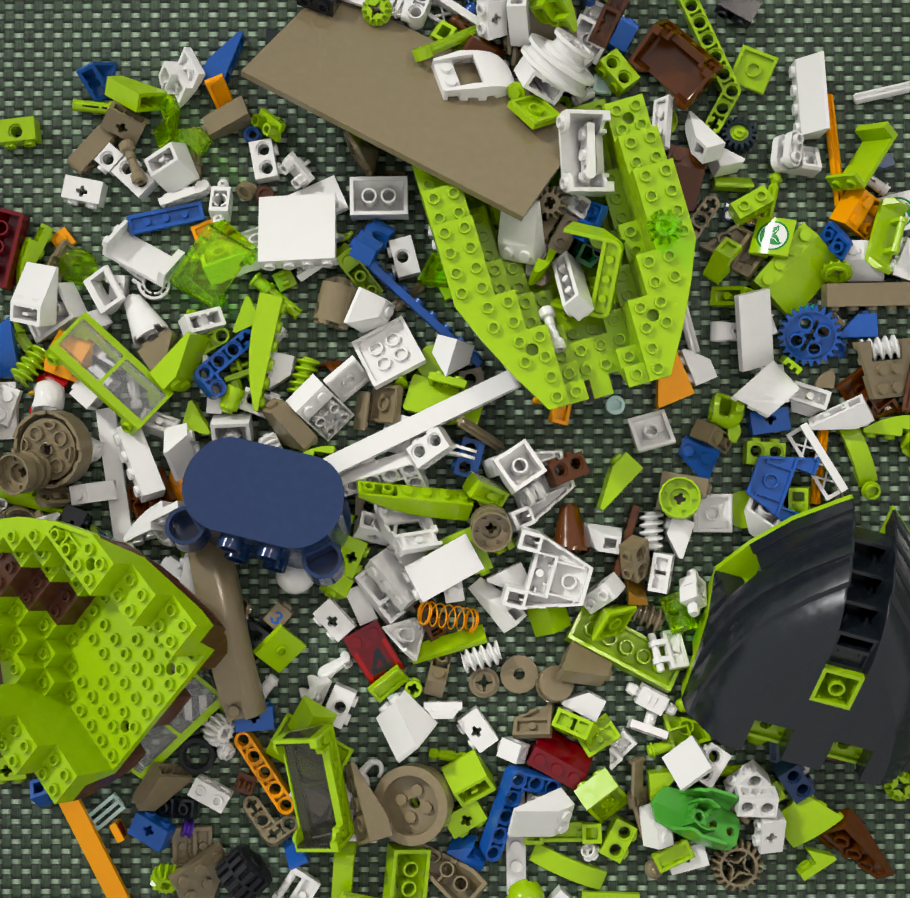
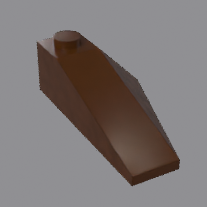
M850 807L834 811L836 813L841 812L844 815L843 819L818 835L817 838L829 849L835 848L840 851L841 856L845 859L851 858L857 862L859 868L876 879L893 876L892 868L862 820Z

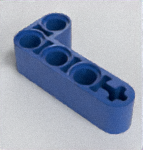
M250 329L241 331L194 370L192 374L193 381L209 399L217 400L226 392V384L218 373L249 349ZM246 337L248 341L241 345L239 342ZM228 347L234 349L235 355H231L228 352ZM218 359L221 362V367L216 366L213 360ZM199 371H204L207 374V378L200 377ZM213 385L219 388V394L213 392Z

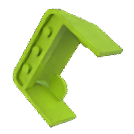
M573 221L564 228L563 232L589 238L593 247L601 249L594 287L588 286L594 310L588 316L600 319L605 318L612 311L624 246L617 237L604 228ZM560 295L551 302L550 306L563 309Z

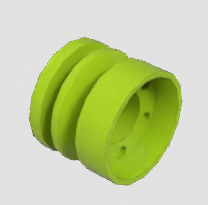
M686 477L669 479L662 485L659 492V504L662 511L674 520L691 518L697 512L701 503V493L698 486ZM679 495H683L685 502H681V505H678L677 500H674Z

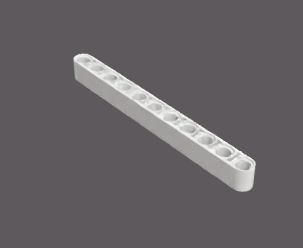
M506 370L323 459L329 462L337 470L338 474L344 473L425 434L432 427H440L521 387V384Z

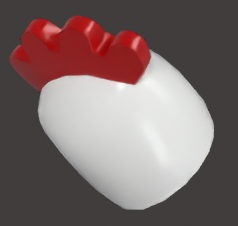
M47 371L44 376L39 374L36 377L37 384L35 388L28 392L29 395H35L29 409V414L43 410H63L65 405L64 388L68 386L70 380Z

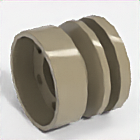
M29 450L10 453L0 458V489L6 494L17 495L41 490L50 480L51 468L49 461L39 451Z
M493 504L482 505L471 516L470 529L472 540L478 548L487 552H497L509 544L513 531L510 518L503 508ZM490 522L493 523L491 529L488 528Z

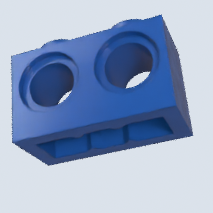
M463 437V440H459L458 444L465 447L466 444L472 443L475 445L477 453L467 454L465 450L456 448V451L474 456L475 460L463 457L453 458L451 469L454 470L453 474L467 478L471 471L474 473L478 472L485 444L478 440ZM462 462H468L471 466L470 471L467 473L461 472L459 465Z

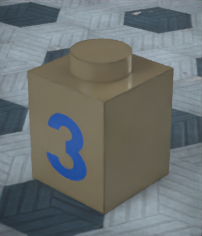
M280 600L263 620L275 629L279 624L284 626L295 612L292 610V605L285 600L284 602Z

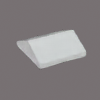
M664 409L627 419L632 440L638 453L676 443Z

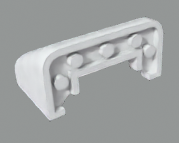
M565 109L557 116L556 126L559 131L561 166L559 184L564 193L603 197L615 192L614 181H608L609 173H604L602 135L607 133V129H603L605 122L611 121L610 110ZM592 122L595 123L596 176L586 183H581L578 180V174L581 172V161H579L578 157L580 150L578 131L585 123Z

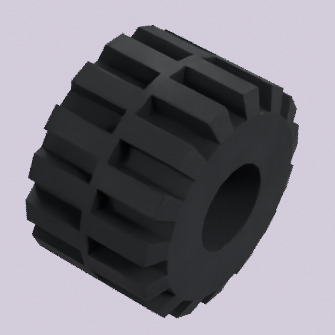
M242 844L237 845L215 867L220 882L234 898H257L273 881L272 875L264 861L253 850Z

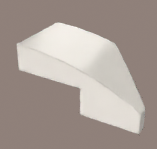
M624 728L619 732L622 738L611 744L609 748L611 770L637 745V740Z

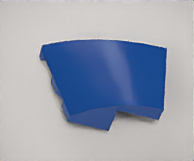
M10 316L0 323V378L13 377L10 370L12 368L17 369L15 364L19 362V349L14 336L16 330L13 321H10Z

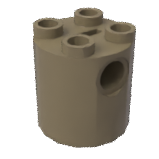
M334 276L322 281L313 315L314 323L324 326L332 324V328L347 331L350 328L349 325L344 323V320L358 289L349 279Z

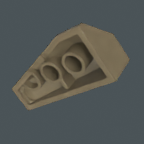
M348 131L343 132L350 154L367 177L376 176L379 147Z
M426 843L418 845L431 849L429 879L447 898H479L488 882L474 868Z

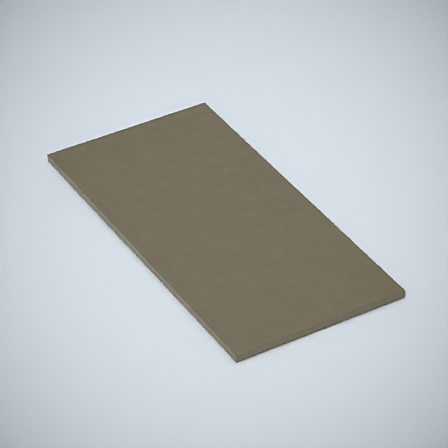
M341 1L333 17L304 7L241 70V76L521 222L561 168L559 131L556 123L532 130L507 107L508 102L511 100L508 95L499 98L489 96L484 101H478V98H468V101H459L458 96L448 97V100H443L431 68L433 58L456 51L449 48L435 54L431 58L415 62L412 50L430 44L434 40L392 19L382 26H372L363 19L362 7ZM472 60V63H464L463 61L454 63L453 66L460 85L482 82L474 60ZM526 89V96L534 94ZM558 102L555 106L550 104L559 113L565 109H570Z

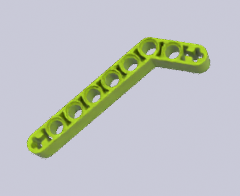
M676 0L695 42L712 56H718L720 58L719 62L723 65L720 73L728 75V78L725 80L720 79L719 76L714 79L720 96L705 122L710 128L715 119L718 120L713 131L719 135L739 99L741 88L700 1ZM693 5L696 7V10L689 11L686 7ZM701 22L704 24V27L697 28L694 24ZM704 39H710L712 41V44L704 45L702 41ZM734 90L737 95L730 97L726 92ZM725 107L727 112L720 114L717 108Z

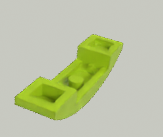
M860 428L836 430L837 434H840L853 465L854 469L852 471L858 486L862 487L869 481H877L874 462Z
M570 821L568 830L563 834H557L552 837H524V845H544V842L602 844L601 823Z
M545 844L534 845L529 857L530 861L552 873L598 890L601 889L607 871L590 863L587 865L561 854Z

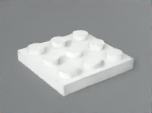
M402 315L351 342L376 390L396 380L399 376H403L427 363Z

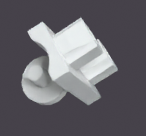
M293 151L284 158L279 167L282 174L287 175L289 172L294 178L291 180V184L295 189L306 188L315 179L308 167L311 161L308 159L304 162Z

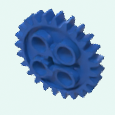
M808 303L807 309L800 305L798 312L793 308V315L786 314L788 321L782 320L781 324L785 327H779L778 330L783 333L778 335V339L783 340L779 343V346H785L783 353L789 352V358L794 356L795 363L802 360V366L805 365L806 361H809L810 366L813 365V361L820 365L822 358L826 362L828 361L827 355L834 357L832 350H839V346L836 343H842V339L837 336L843 335V332L837 330L841 327V323L835 324L838 317L831 318L832 310L825 313V306L818 310V304L813 309L810 303ZM804 318H808L811 321V324L809 326H803L801 325L800 321ZM819 320L818 325L814 329L813 336L809 338L805 349L801 350L802 345L806 341L807 334L811 332L815 321ZM820 327H827L829 332L822 335L818 332V329ZM798 335L802 338V341L794 343L791 338ZM817 344L820 349L818 351H811L809 346Z

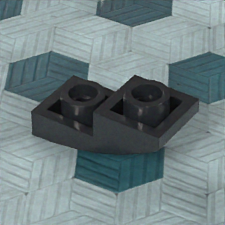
M173 796L157 809V815L168 818L180 817L195 820L198 814V801L193 798Z

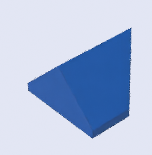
M92 62L76 70L93 101L101 102L109 98L104 95L107 76H115L118 62Z

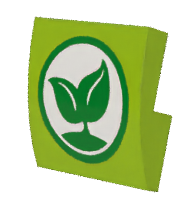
M758 217L748 254L765 258L773 256L787 259L797 220Z

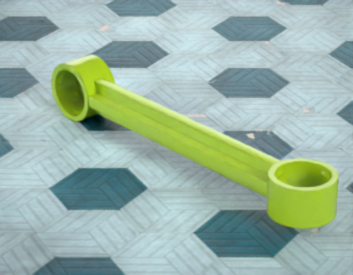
M477 24L430 44L413 49L412 53L415 62L426 60L437 53L466 42L471 35L478 36Z

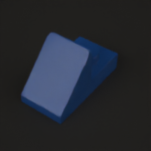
M467 835L463 838L457 837L456 839L452 837L446 853L478 871L483 869L486 861L480 849L474 846L477 835Z

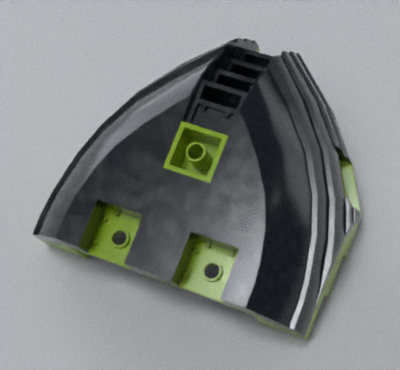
M850 494L787 518L750 539L715 566L707 586V606L704 607V612L692 639L693 655L689 662L690 666L687 667L681 682V697L687 714L691 715L710 736L722 745L741 750L747 736L779 744L780 760L820 771L826 757L856 764L859 781L880 786L894 780L902 772H907L910 767V530L893 505L880 532L855 526V504L853 495ZM759 566L761 567V569H764L763 571L756 574L759 569Z

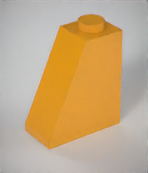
M678 352L676 353L671 376L656 380V409L695 394Z

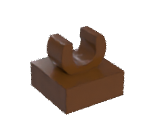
M240 770L233 790L252 796L257 782L256 776Z

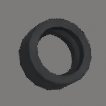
M203 735L192 736L179 749V763L188 773L202 774L209 770L216 761L217 748L210 745ZM195 743L203 744L209 751L207 762L200 766L193 765L187 759V750Z

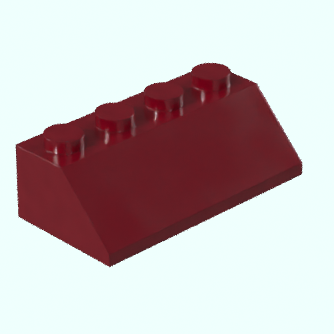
M0 208V289L13 292L18 257L27 235L30 217L24 213Z

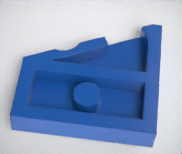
M685 435L678 451V455L699 477L710 479L721 453V450L688 435Z

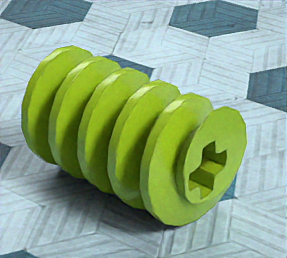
M31 345L32 351L27 350L25 353L27 357L22 356L20 358L21 362L15 364L17 369L12 368L10 370L14 379L29 388L27 380L34 382L31 375L39 376L36 369L42 371L44 369L41 364L45 361L43 355L46 350L37 345Z
M306 356L297 358L296 362L300 366H294V369L298 373L291 374L296 380L289 381L293 388H287V391L294 393L312 375V372H318L314 365H320L321 362Z

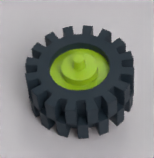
M734 117V120L730 118L728 123L725 122L720 134V138L726 143L724 148L730 149L729 151L731 152L735 151L737 155H739L740 151L741 154H745L746 150L748 152L753 146L757 135L754 123L749 124V119L744 121L745 117H741L740 120H738V117Z

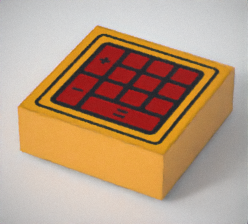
M121 818L115 820L109 826L117 843L122 842L129 836Z

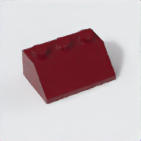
M552 730V738L535 739L528 752L526 764L576 790L577 786L586 778L593 757L589 758L581 745Z

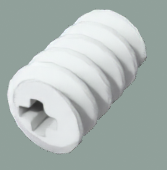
M894 334L890 336L889 340L886 335L882 337V341H880L879 337H875L874 342L870 338L866 339V341H871L872 358L874 361L877 360L879 355L884 360L886 354L892 359L894 353L900 358L899 341Z
M640 511L645 513V515L640 516L639 519L645 521V523L639 524V527L645 530L639 532V534L648 539L649 550H658V548L663 547V544L658 542L663 539V536L658 533L664 531L663 528L658 527L664 521L658 518L664 516V513Z
M497 640L494 641V647L488 642L486 649L481 644L479 645V651L472 647L471 653L465 649L464 655L461 654L466 673H469L470 667L477 671V665L484 669L485 663L492 667V661L499 665V659L502 660Z

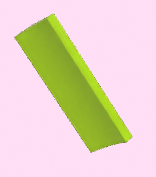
M584 605L580 607L564 638L565 641L569 643L573 641L613 662L612 666L663 693L671 692L680 669L669 670L668 663H664L665 671L657 672L656 665H653L652 659L654 657L652 649L648 646L649 638L626 626L622 634L593 641V626L599 611L590 614ZM660 646L661 656H666L663 646Z

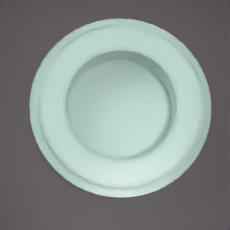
M614 395L607 399L605 408L610 414L617 415L624 410L625 402L622 397Z

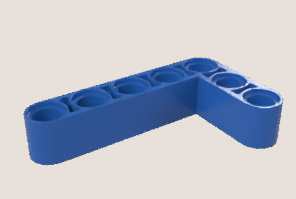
M510 765L505 769L479 843V849L488 861L495 862L500 859L508 838L507 833L513 808L519 806L523 792L528 791L545 795L560 788L561 784L559 781L532 768Z

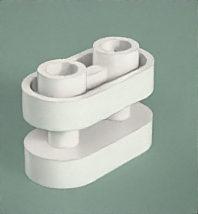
M793 130L786 133V135L782 134L773 139L770 162L775 172L779 173L801 164L804 137L799 131Z

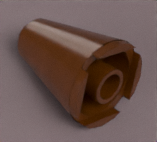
M564 503L563 507L559 508L554 541L574 555L582 552V555L591 553V548L579 507L575 506V503Z

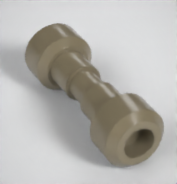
M130 139L122 140L118 146L120 152L125 155L130 164L132 172L130 175L131 181L136 186L143 185L147 181L145 171L140 169L136 161L134 142Z

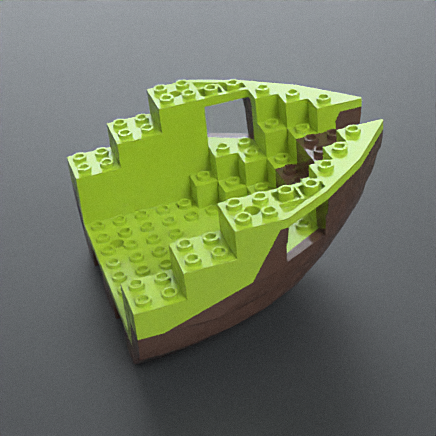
M29 517L0 519L1 755L15 776L35 773L54 804L71 802L94 794L97 790L118 779L139 763L147 753L140 742L152 727L169 725L192 697L185 686L199 669L216 668L224 658L228 648L227 638L224 633L226 628L204 602L185 587L175 576L127 543L112 540L67 522ZM173 664L175 665V673L172 670Z

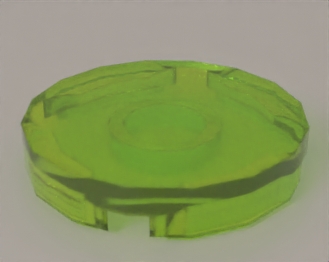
M72 248L65 251L61 255L58 264L60 274L68 282H74L76 285H84L83 281L99 269L98 261L94 255L81 248Z

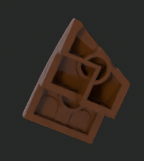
M862 366L834 386L845 401L862 394L872 411L873 417L880 418L887 414L902 412L894 397L869 399L862 378L864 376Z
M157 467L165 486L163 497L141 503L139 497L136 498L134 494V483L132 482L127 488L130 512H133L134 522L147 509L161 500L175 502L177 500L164 467Z

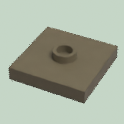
M385 385L377 390L372 386L368 422L384 424L400 422L404 386Z

